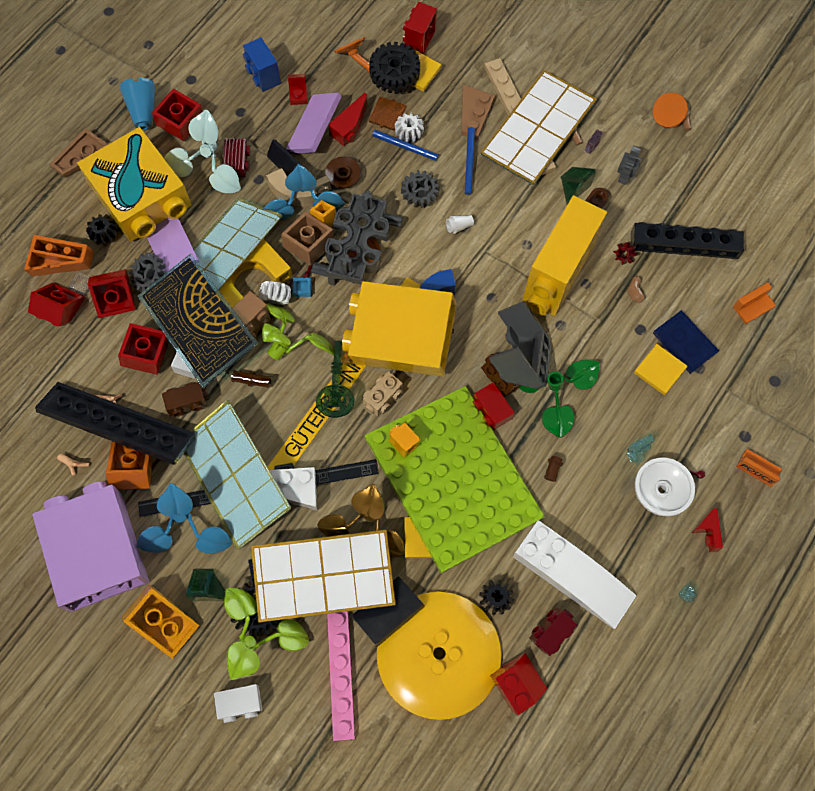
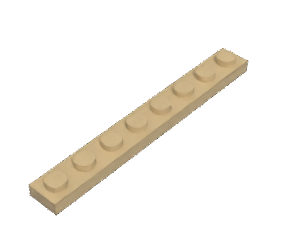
M499 58L485 63L484 68L509 116L521 98ZM553 160L549 162L540 176L555 171L556 166Z

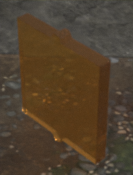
M379 97L369 122L379 125L380 128L385 127L395 131V123L398 116L402 117L406 105L395 102L394 99L389 100Z

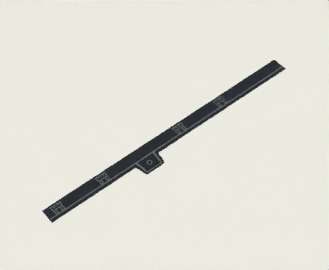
M376 460L315 470L316 485L378 474ZM293 463L275 466L274 470L294 469ZM206 490L186 493L191 498L193 507L214 504ZM159 498L139 501V516L160 513L157 509Z

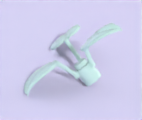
M206 109L189 123V133L196 141H202L200 150L191 157H188L185 149L174 148L166 154L164 159L178 177H186L193 170V164L190 160H193L200 154L206 158L212 157V171L214 173L209 177L212 187L222 193L238 192L241 190L236 171L231 166L224 164L219 165L215 169V152L218 148L216 141L219 132L213 116Z

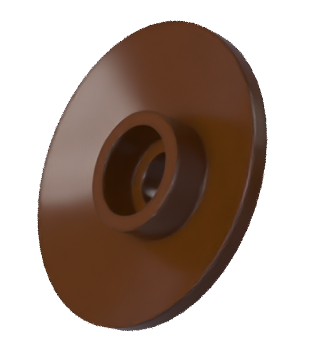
M337 157L328 163L325 174L328 176L331 185L337 188H349L359 181L361 169L354 159Z

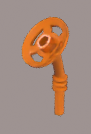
M365 37L334 51L335 53L348 52L355 61L370 73L369 62L357 53V48L364 42Z

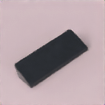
M272 140L267 157L279 169L282 168L286 176H288L298 164H301L277 140Z

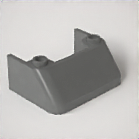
M525 301L498 311V315L507 326L505 338L513 348L491 356L489 360L499 372L501 379L507 383L536 389L545 387L547 385L551 353L549 336Z

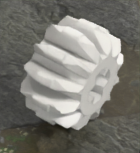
M412 112L410 115L404 113L403 117L398 116L395 123L396 136H399L400 140L406 139V142H409V140L415 142L416 139H420L421 134L424 132L423 120L419 119L418 115L413 116Z
M273 281L261 283L259 298L262 301L277 305L289 303L291 288L288 285Z

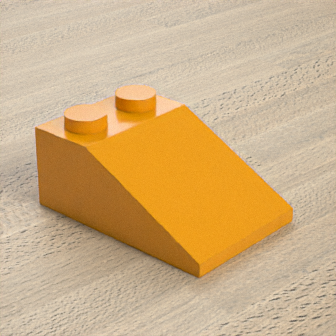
M150 584L122 615L124 623L171 659L174 658L200 626Z

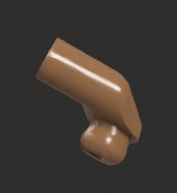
M634 276L627 289V293L633 301L641 303L645 298L639 289L641 279Z

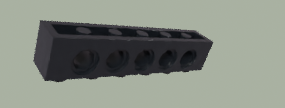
M639 222L634 223L632 227L631 246H636L635 251L739 259L744 252V231Z

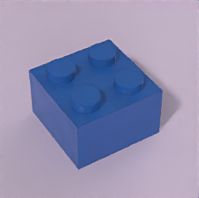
M262 37L243 45L244 53L242 55L247 63L245 68L249 75L252 74L256 87L259 86L262 92L280 85L278 63Z

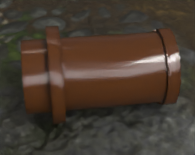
M551 456L548 459L549 464L544 479L556 482L560 466H563L562 458Z

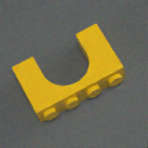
M264 238L216 293L229 311L243 298L234 287L236 278L243 271L258 269L265 272L273 282L284 283L292 277L290 266Z

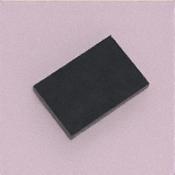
M399 576L393 580L395 605L361 609L351 615L376 647L425 607L422 601Z

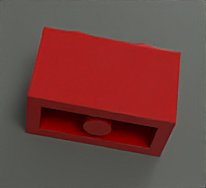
M494 382L474 393V401L472 403L478 411L482 412L483 419L493 430L513 419L515 412Z

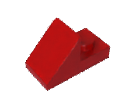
M288 75L290 105L307 104L306 75Z
M717 508L708 512L691 532L707 533L705 535V544L709 547V552H718L723 548Z

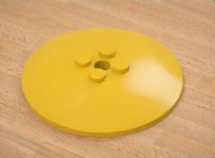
M429 592L417 595L425 607L377 647V665L381 680L391 697L401 707L417 716L434 720H445L462 716L479 706L495 685L490 675L499 670L501 666V647L496 629L482 609L462 596L448 592ZM436 648H442L445 651L443 659L438 660L434 657L433 651Z

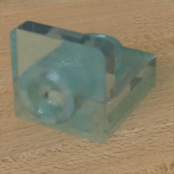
M651 434L631 444L627 449L629 459L635 462L637 466L644 461L642 454L649 451L652 443L655 441Z

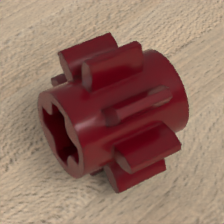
M629 241L625 242L624 245L622 243L618 244L619 249L613 251L617 257L615 260L622 261V265L626 264L627 261L629 263L634 262L633 257L638 255L635 253L636 246L632 247Z

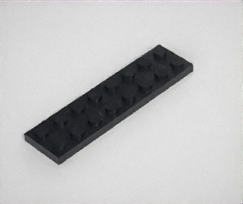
M57 382L35 406L37 413L173 465L177 464L195 439V433L60 382Z

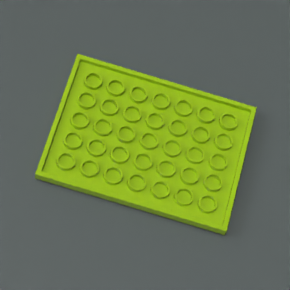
M466 386L366 434L364 437L441 574L528 528L538 520L541 521L545 517L493 430L483 419L482 412L478 411L472 403L474 399ZM404 422L421 439L419 446L405 458L389 442V432L396 425L401 426Z

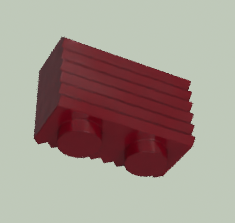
M244 138L224 139L223 164L231 166L236 171L238 178H246V172H249L250 169L249 161H247V156H250V145H247Z

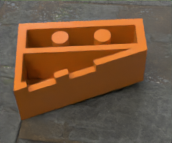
M33 235L24 270L31 276L87 270L91 267L94 251L85 244Z

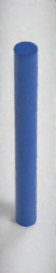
M473 127L468 128L466 195L472 194L475 128Z
M374 130L373 137L434 161L438 159L439 154L380 131Z

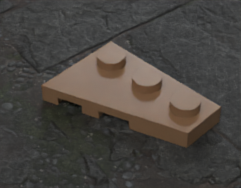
M463 85L461 135L467 137L468 128L473 127L475 128L474 139L478 140L494 102L495 95Z
M85 128L49 165L65 178L80 170L77 162L108 144Z

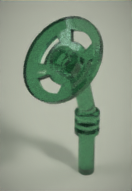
M335 341L334 361L331 362V365H333L331 366L332 385L321 389L316 396L317 409L323 415L332 418L347 415L353 409L355 402L353 393L347 387L339 385L340 374H342L340 370H342L341 366H343V363H341L342 341ZM324 393V403H321V396ZM346 396H349V399H350V400H349L348 405L346 406V405H345V404H346V401H347V397H346ZM329 406H331V407H339L340 410H339V411H331V410H328L327 408H328Z

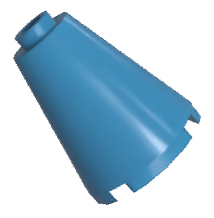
M133 78L123 81L120 84V91L136 128L140 127L142 130L149 129L152 126L154 82L147 78H139V81H133Z

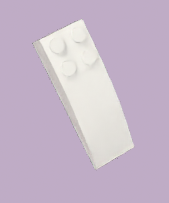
M539 520L513 556L517 561L613 629L617 627L636 597L630 589L601 565Z

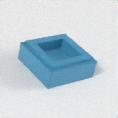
M293 277V297H311L312 278Z

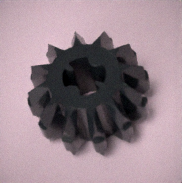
M99 214L98 218L92 217V221L87 222L86 232L89 235L88 237L98 245L102 242L106 246L107 241L113 243L112 237H117L118 235L117 231L119 230L116 221L107 214L103 217Z
M491 580L489 581L490 587L483 585L482 588L485 592L479 593L481 598H485L480 601V605L487 604L484 609L485 612L492 608V615L496 614L497 609L503 615L504 608L506 610L511 609L508 603L514 602L513 598L508 597L513 594V590L506 591L509 586L507 583L501 587V580L497 581L496 586ZM495 593H498V597L502 598V600L499 599L498 602H495V598L491 597V595L494 596Z

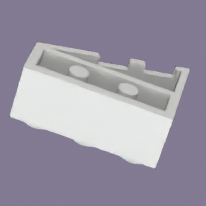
M314 467L270 470L288 503L317 511L316 471Z

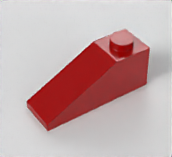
M365 92L328 124L329 135L343 146L354 141L368 105Z

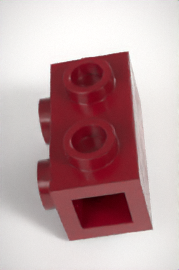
M555 608L550 610L545 616L546 619L541 625H537L532 630V635L529 637L543 653L549 656L560 649V644L573 634L574 628L577 626L572 620L574 616L566 609Z

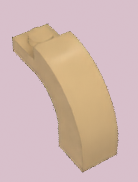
M281 168L266 175L268 186L278 199H284L288 202L292 191L285 186L287 176ZM327 175L316 180L317 185L313 190L317 197L321 193L331 190L330 180ZM310 191L295 192L291 205L299 207L311 206L316 200L313 199Z

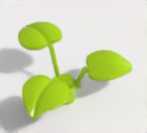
M267 303L268 311L283 322L280 330L267 323L263 326V341L274 342L267 351L269 356L279 361L285 352L289 354L292 349L304 341L310 340L318 348L329 352L334 358L336 357L331 343L316 333H311L291 347H288L291 342L283 334L287 322L293 323L294 318L286 309Z
M227 588L225 590L224 607L227 614L235 620H243L245 618L242 633L239 635L240 641L231 644L227 651V668L230 680L247 677L257 672L260 661L257 653L253 650L276 637H279L280 646L288 651H299L309 644V637L303 627L291 619H285L279 623V633H274L256 643L254 637L245 635L250 622L249 616H253L257 612L255 599L242 589Z

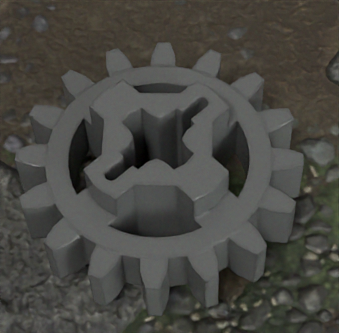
M633 145L630 153L625 152L617 171L621 173L618 180L619 183L626 185L629 177L634 178L642 158L638 157L641 151L640 147Z
M417 170V174L410 172V177L405 176V181L401 183V194H403V200L407 199L408 205L414 203V207H416L417 204H420V207L423 208L424 204L430 206V201H436V197L439 196V184H437V178L433 179L432 173L426 175V171L421 174Z
M148 252L145 255L140 254L139 260L135 258L136 264L131 265L133 271L129 272L132 275L129 279L130 282H133L132 287L146 293L163 279V275L167 274L163 270L166 267V264L162 263L163 259L158 255Z

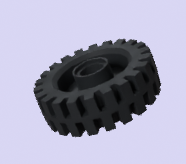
M388 42L387 46L384 44L380 45V48L377 47L370 57L369 71L372 82L376 84L377 88L381 87L384 92L388 89V93H392L393 90H395V94L399 93V90L403 93L406 92V87L410 90L412 85L416 84L420 75V59L418 54H416L414 49L411 50V46L407 45L405 47V43L398 45V42H394V45H391V42Z

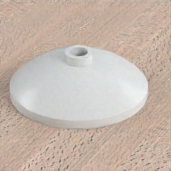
M656 458L645 463L638 471L635 478V492L640 503L648 511L659 516H675L686 510L692 503L695 495V483L691 473L680 462L670 458ZM658 488H663L664 493H660Z

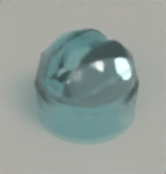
M687 584L680 591L679 597L686 602H693V597H697V591L690 584Z

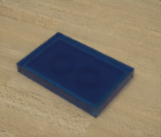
M682 310L653 332L656 338L674 357L687 365L686 370L689 374H692L719 352L716 346Z

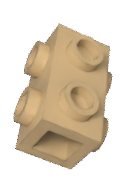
M389 371L385 375H381L377 379L376 385L364 393V409L371 415L374 413L377 417L381 413H386L391 406L390 403L402 395L403 383Z

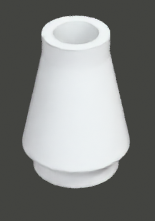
M471 215L450 216V218L446 219V228L449 233L453 232L455 234L474 225Z

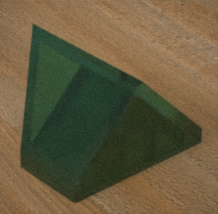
M571 167L560 177L567 205L573 195L576 197L580 196L592 185L596 174L595 169Z
M193 569L186 597L191 601H224L225 589L215 575L214 569Z

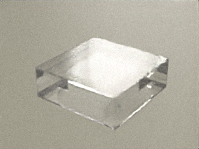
M77 271L68 287L86 296L89 292L87 283L90 276Z

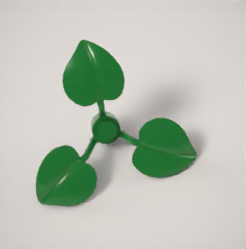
M582 360L572 363L566 370V375L569 379L565 378L564 375L562 376L559 372H552L548 375L547 383L549 389L555 391L556 407H549L544 411L542 422L544 427L556 437L561 438L568 434L574 424L573 410L569 406L560 407L558 391L563 388V381L574 383V386L580 390L592 388L598 379L600 362ZM526 386L519 387L520 390L526 393H535L538 391V389Z

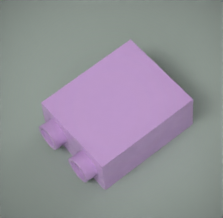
M104 481L85 486L83 488L84 495L68 500L67 496H57L48 499L43 503L44 510L32 514L57 605L59 608L70 613L150 583L140 550L137 547V540L123 495L113 485L107 486V483Z

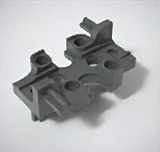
M366 191L362 195L353 193L349 208L338 210L333 223L336 230L347 231V237L343 240L327 239L325 253L330 264L326 266L314 263L312 273L328 277V283L335 286L337 279L361 285L365 273L376 272L381 263L382 251L370 248L367 245V241L371 237H375L387 242L389 225L400 228L403 217L387 214V201L373 198V195H370V191ZM364 219L368 223L365 226H360L357 222ZM349 251H355L357 253V256L354 258H350L349 255H347V253Z

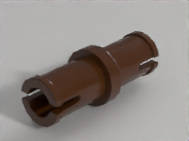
M233 370L234 374L231 376L232 382L247 384L250 387L255 385L270 388L272 382L271 376L258 375L252 371L246 373Z

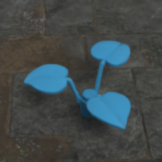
M298 164L285 180V186L292 191L290 200L286 202L284 199H275L269 202L263 210L282 216L280 220L291 217L294 213V208L290 205L293 202L295 192L298 191L311 192L313 199L316 200L313 202V207L323 200L334 206L337 211L344 206L345 202L338 194L330 191L323 192L317 197L313 190L317 185L315 177Z
M170 483L157 501L158 511L165 516H170L167 529L163 531L159 526L147 528L140 534L137 540V547L152 553H161L168 550L172 545V537L168 533L173 521L175 520L180 523L188 519L195 537L198 538L195 546L203 553L215 554L222 552L232 545L233 540L230 539L223 529L218 527L206 528L200 535L191 518L190 512L193 508L191 498L182 489Z

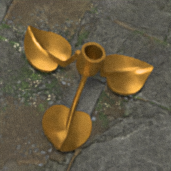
M375 484L353 495L351 500L352 506L359 514L349 524H346L344 517L330 514L319 520L317 524L318 529L326 537L350 534L348 528L363 516L367 521L375 520V531H379V520L384 514L385 507L381 494ZM387 530L390 557L403 556L405 551L401 537L396 532Z

